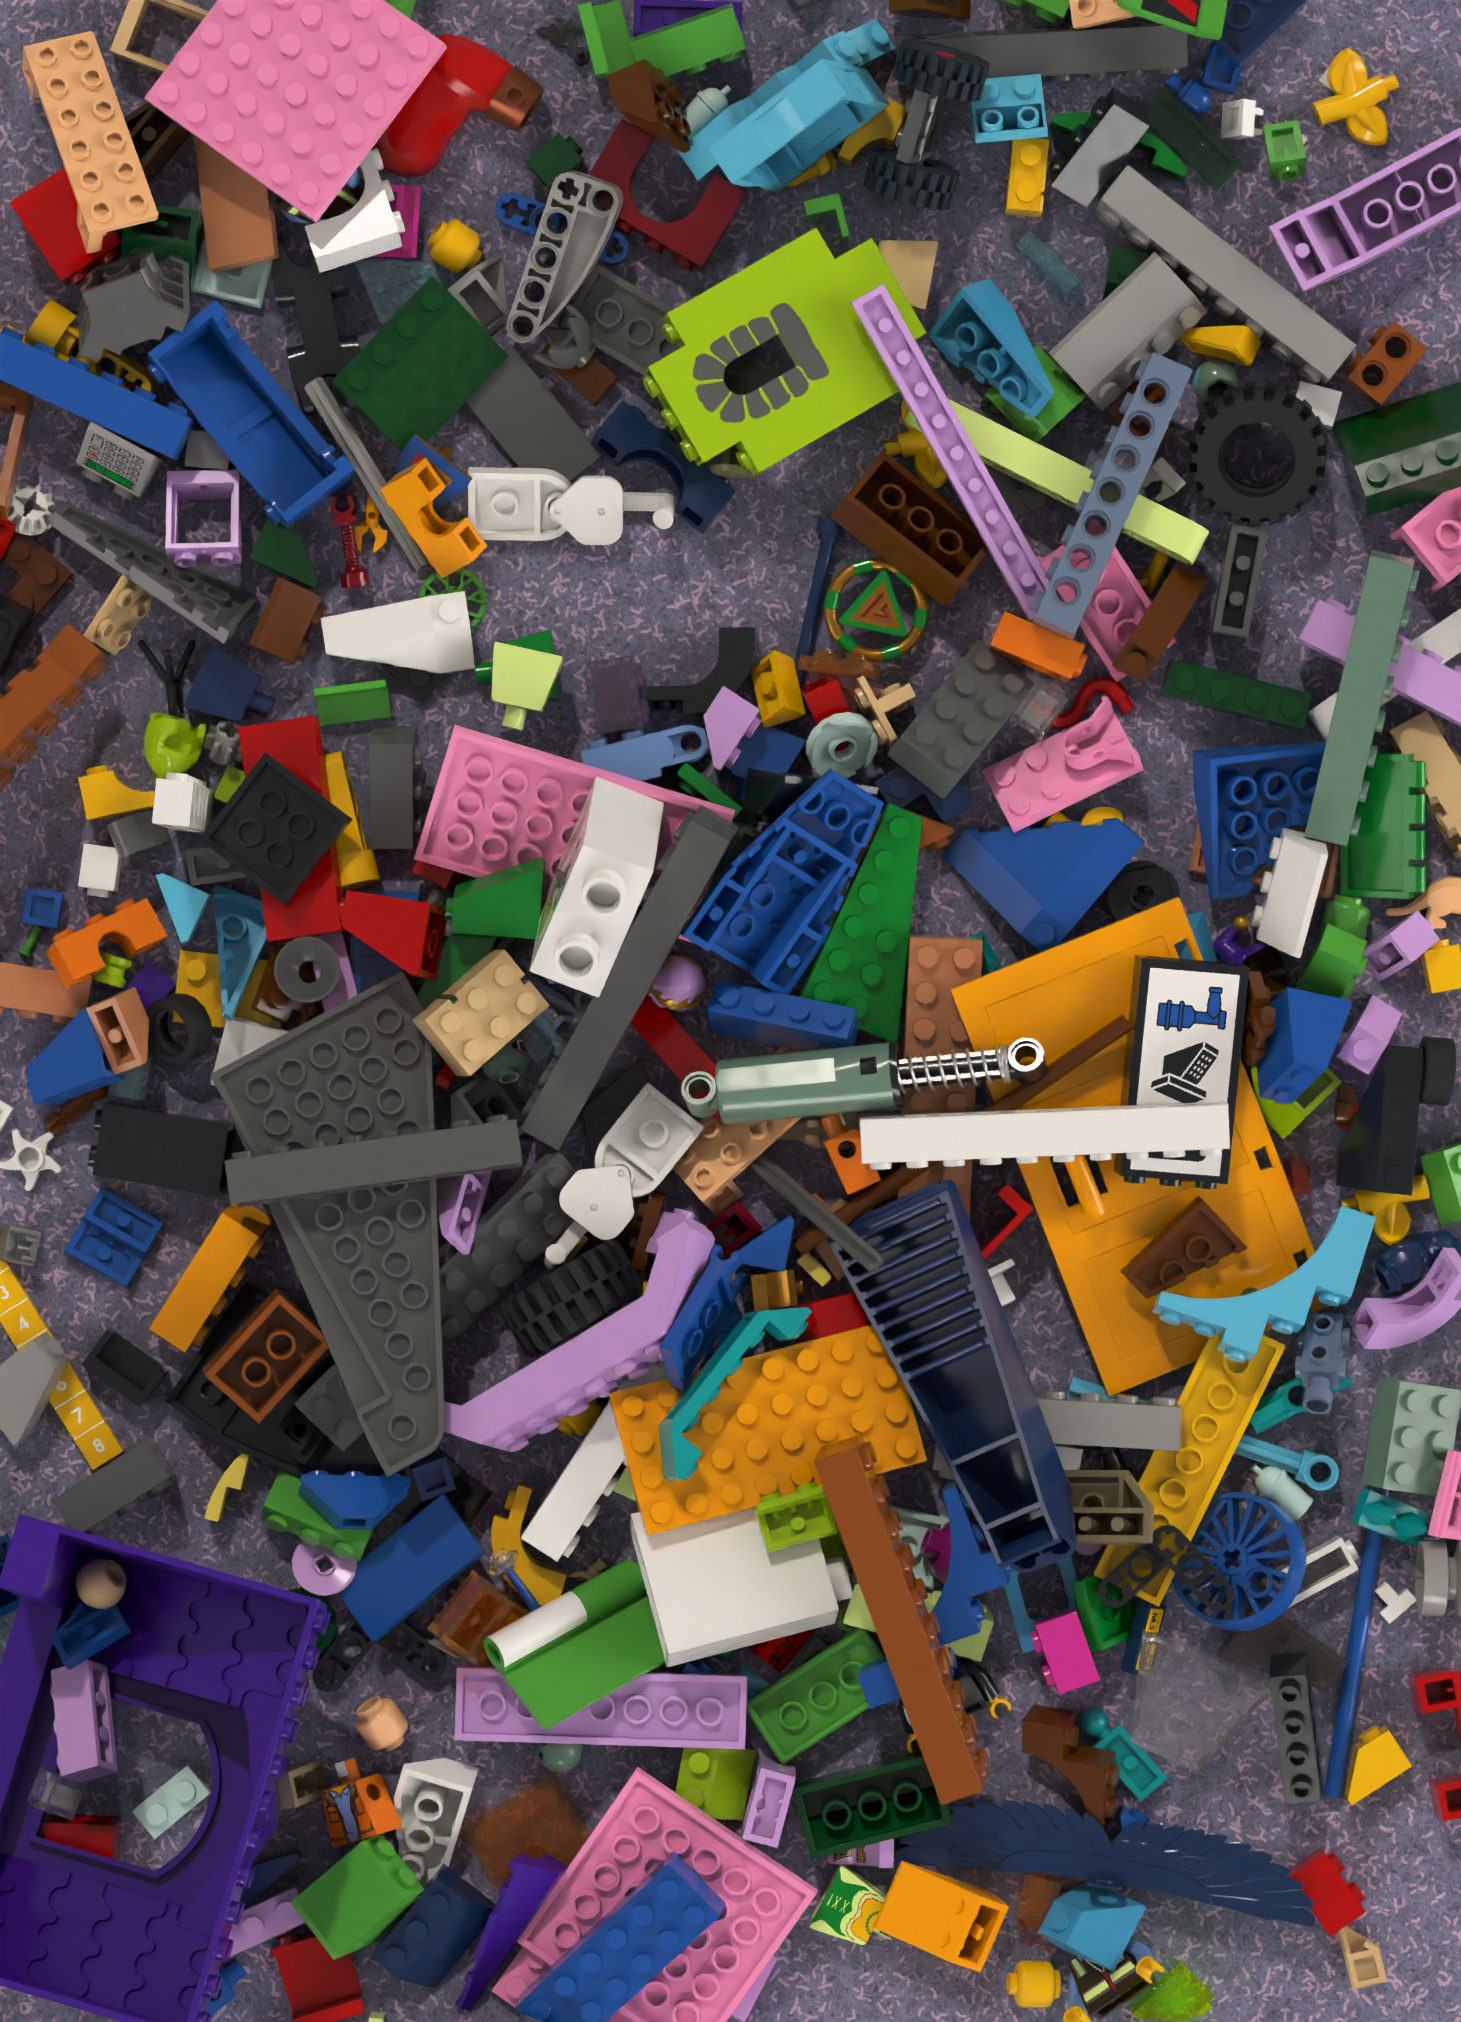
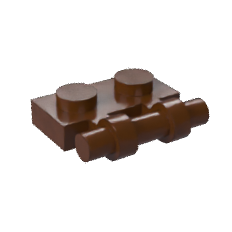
M275 942L251 1009L280 1023L287 1022L291 1012L297 1014L298 1018L294 1028H297L318 1016L320 1011L317 1007L319 1001L301 1003L292 1000L280 990L275 980L274 964L278 953L286 943ZM307 962L300 968V977L302 981L312 983L317 979L315 972L307 969L309 962Z
M1249 971L1242 1048H1244L1246 1053L1244 1061L1249 1066H1256L1259 1060L1265 1056L1268 1048L1267 1037L1272 1035L1276 1026L1274 1019L1276 1010L1269 1006L1271 998L1270 989L1264 985L1260 971Z

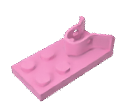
M1461 487L1441 493L1403 526L1389 535L1392 540H1405L1433 575L1431 588L1434 592L1449 583L1461 572Z
M1092 519L1089 521V528L1086 531L1092 536H1099L1105 532V529L1100 522ZM1062 545L1046 557L1039 555L1036 557L1045 574L1053 557L1061 559L1066 548ZM1115 546L1079 627L1112 678L1118 682L1127 674L1115 668L1112 664L1151 601ZM1077 552L1070 556L1071 564L1077 569H1085L1090 565L1089 557L1082 552ZM1062 585L1056 589L1063 602L1074 600L1075 592L1070 586ZM1174 637L1172 638L1167 648L1176 643Z
M1107 696L1101 698L1102 703L1090 718L982 770L983 776L1013 833L1144 770L1139 753L1130 743Z

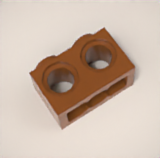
M1393 322L1388 329L1381 325L1368 342L1373 347L1365 357L1358 353L1345 368L1350 373L1345 382L1376 408L1382 405L1427 350L1426 347L1396 322ZM1396 340L1401 343L1403 347L1402 357H1390L1385 350L1386 342ZM1373 368L1377 370L1380 374V383L1376 386L1367 385L1362 378L1364 369Z

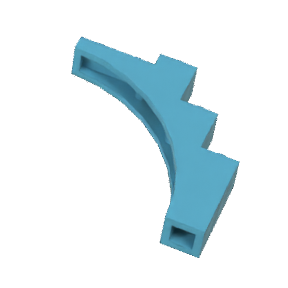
M876 19L846 33L841 31L822 40L796 64L775 73L749 97L728 106L689 141L690 151L683 153L678 150V153L699 181L721 169L708 148L821 58L864 69L889 55L896 47L889 39L885 29L881 27Z
M1341 1206L1332 1220L1325 1239L1315 1253L1294 1273L1274 1285L1247 1295L1222 1299L1189 1298L1161 1291L1155 1300L1152 1312L1159 1314V1319L1166 1323L1180 1325L1182 1322L1193 1326L1194 1331L1200 1335L1214 1337L1215 1334L1219 1335L1220 1339L1216 1350L1224 1352L1225 1358L1239 1363H1244L1245 1360L1251 1361L1257 1354L1266 1323L1272 1324L1271 1328L1279 1333H1298L1305 1324L1314 1295L1319 1296L1318 1300L1330 1306L1345 1305L1348 1302L1356 1284L1376 1217Z

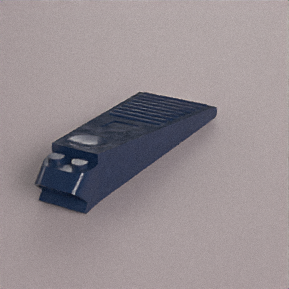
M951 1179L942 1183L938 1180L864 1214L847 1225L884 1258L883 1265L874 1273L869 1272L829 1237L827 1240L830 1248L979 1522L997 1565L1001 1568L1010 1564L1011 1568L1016 1571L1032 1572L1073 1554L1075 1551V1515L1068 1499L1073 1493L955 1183Z

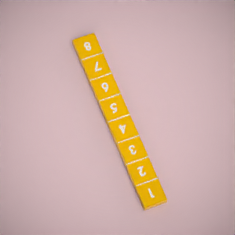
M0 1260V1322L17 1350L19 1351L32 1340L46 1332L54 1338L8 1262ZM68 1360L49 1401L90 1467L94 1470L123 1452L124 1448Z

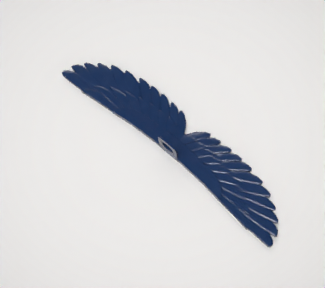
M1002 1800L1000 1802L1002 1807L989 1802L976 1801V1807L965 1804L953 1805V1812H949L951 1820L949 1825L902 1836L900 1843L909 1846L899 1848L894 1852V1859L899 1862L905 1861L908 1863L932 1865L937 1868L1033 1872L1086 1878V1885L1120 1891L1123 1888V1884L1185 1897L1266 1920L1273 1919L1304 1926H1314L1315 1924L1313 1915L1304 1909L1313 1908L1314 1904L1311 1898L1305 1893L1298 1891L1303 1890L1304 1885L1297 1879L1285 1876L1290 1873L1289 1868L1277 1863H1270L1273 1859L1271 1854L1250 1850V1843L1224 1842L1227 1840V1836L1220 1833L1205 1834L1204 1829L1198 1828L1184 1831L1185 1826L1174 1825L1162 1830L1164 1827L1163 1823H1151L1144 1827L1143 1821L1134 1822L1123 1829L1110 1842L1100 1823L1094 1816L1086 1812L1082 1817L1077 1811L1068 1808L1064 1809V1815L1059 1809L1050 1804H1044L1043 1810L1039 1805L1026 1801L1023 1802L1022 1806L1020 1803L1012 1800Z

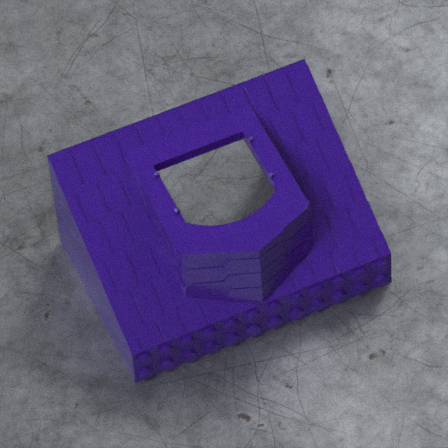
M19 1514L0 1576V1588L21 1598L0 1665V1986L122 2022H210L212 2014L207 2012L211 1998H217L223 1977L218 1976L219 1968L222 1961H228L234 1940L228 1939L233 1924L239 1925L244 1910V1903L239 1902L243 1888H250L254 1877L255 1867L250 1865L278 1828L275 1780L276 1778H283L288 1758L284 1757L283 1753L286 1743H293L299 1722L294 1720L297 1706L303 1707L306 1702L309 1685L305 1684L308 1670L314 1671L317 1665L320 1649L315 1647L319 1634L325 1635L331 1613H327V1605L319 1599ZM95 1558L110 1559L119 1564L123 1569L127 1583L125 1594L119 1600L118 1605L132 1632L87 1660L107 1666L111 1699L199 1724L210 1752L212 1787L204 1818L197 1832L183 1850L156 1871L39 1837L59 1772L57 1765V1756L59 1754L57 1735L53 1726L55 1720L54 1701L51 1697L50 1686L52 1684L51 1670L64 1667L65 1665L51 1637L62 1624L69 1620L72 1611L79 1603L86 1605L78 1596L75 1587L76 1577L83 1565Z

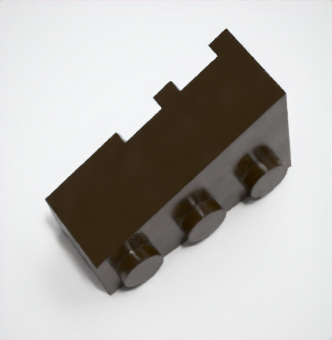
M147 102L125 116L124 119L149 185L191 133Z

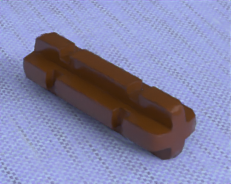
M106 1086L63 1103L58 1107L60 1109L59 1112L53 1111L44 1119L46 1127L54 1135H59L67 1128L66 1124L68 1122L74 1123L94 1107L93 1102L97 1101L99 1103L108 1095L109 1092Z

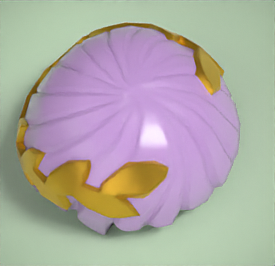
M683 955L670 956L666 958L648 991V995L652 997V1001L658 1007H668V1009L676 1010L677 1012L691 1010L700 1002L706 990L702 968L689 957Z

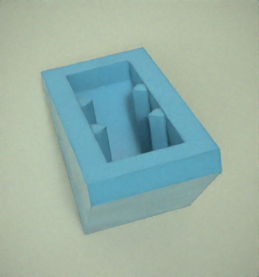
M161 873L156 875L180 942L185 944L192 941L212 894L168 874Z

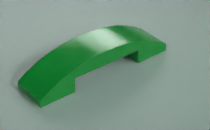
M1071 112L1056 114L1053 116L1049 127L1071 136L1074 129L1080 123L1083 125L1086 123L1091 113ZM1146 131L1134 147L1154 154L1149 168L1183 182L1188 170L1182 161L1162 141Z

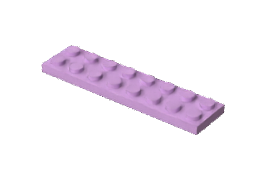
M457 1666L454 1740L745 1749L747 1675L648 1672L544 1731L495 1667Z

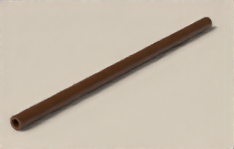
M1123 1014L1049 1064L1045 1076L1038 1083L1031 1085L1021 1083L982 1111L1016 1110L1130 1032L1133 1028ZM928 1161L929 1167L907 1168L905 1163L833 1214L848 1225L940 1161ZM815 1225L794 1239L793 1243L799 1252L805 1255L827 1240L829 1236Z

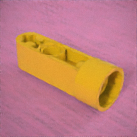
M50 300L30 327L25 338V343L35 347L37 341L57 350L55 356L61 360L68 362L70 356L90 365L87 372L99 377L103 373L101 368L102 359L104 357L110 358L116 366L114 376L120 379L123 377L127 379L122 382L121 387L134 392L136 384L133 382L140 379L143 381L141 388L156 395L159 383L153 378L146 367L123 352L121 355H118L104 348L98 363L79 355V352L77 355L73 353L79 343L78 316L55 301Z
M342 750L324 755L330 802L352 818V821L336 840L342 890L347 891L372 885L380 881L374 850H368L346 756Z

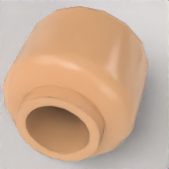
M380 1696L372 1697L356 1710L358 1716L355 1719V1728L372 1750L385 1748L386 1751H392L404 1742L405 1738L403 1735L408 1728V1721L391 1698L381 1699Z

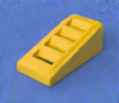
M1240 325L1190 328L1180 338L1192 353L1245 366H1251L1261 346V340L1248 326Z

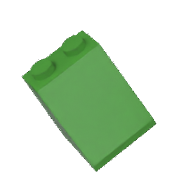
M379 1834L360 1842L299 1894L291 1904L332 1959L335 1960L377 1942L425 1889L418 1882L415 1874L396 1853L393 1845L386 1840L383 1834Z

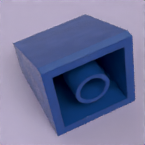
M1287 987L1269 1005L1276 1010L1274 1018L1276 1026L1272 1035L1267 1037L1268 1048L1266 1054L1257 1064L1260 1098L1274 1100L1280 1104H1292L1327 1069L1352 1007L1351 1000Z

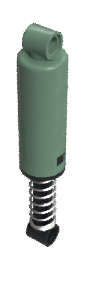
M1024 1037L1017 1039L1009 1047L1006 1043L1004 1045L1001 1044L1000 1049L995 1044L993 1050L984 1051L983 1047L980 1046L978 1052H969L968 1048H965L964 1053L955 1054L954 1050L951 1049L949 1055H940L939 1051H936L935 1056L925 1057V1053L922 1052L920 1058H911L910 1054H907L906 1059H901L899 1046L896 1041L722 1059L716 1064L715 1077L703 1071H696L686 1076L681 1085V1093L687 1109L692 1115L699 1118H707L719 1110L722 1122L726 1125L904 1107V1094L908 1091V1088L914 1087L918 1092L924 1086H930L934 1091L937 1085L944 1084L949 1089L953 1083H959L963 1088L966 1082H973L978 1086L982 1080H988L993 1085L995 1079H1003L1004 1083H1010L1011 1079H1016L1022 1084L1031 1085L1043 1079L1047 1071V1063L1041 1044L1032 1038ZM1024 1057L1036 1058L1035 1062L1031 1065L1022 1066L1019 1064L1020 1060ZM700 1090L710 1091L703 1099L693 1098L695 1093Z

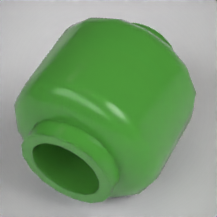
M1336 895L1335 900L1327 901L1324 905L1320 925L1321 934L1327 924H1330L1365 940L1370 910L1363 906L1364 900Z

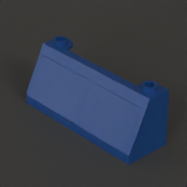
M215 300L186 323L183 333L175 331L148 353L150 365L147 366V369L159 384L164 381L264 501L266 505L263 507V510L270 520L276 525L281 522L287 529L349 485L353 480L355 468L344 454L341 457L336 456L334 458L336 449L333 445H328L238 336L239 331L235 326L231 328L230 323L225 318L228 313Z

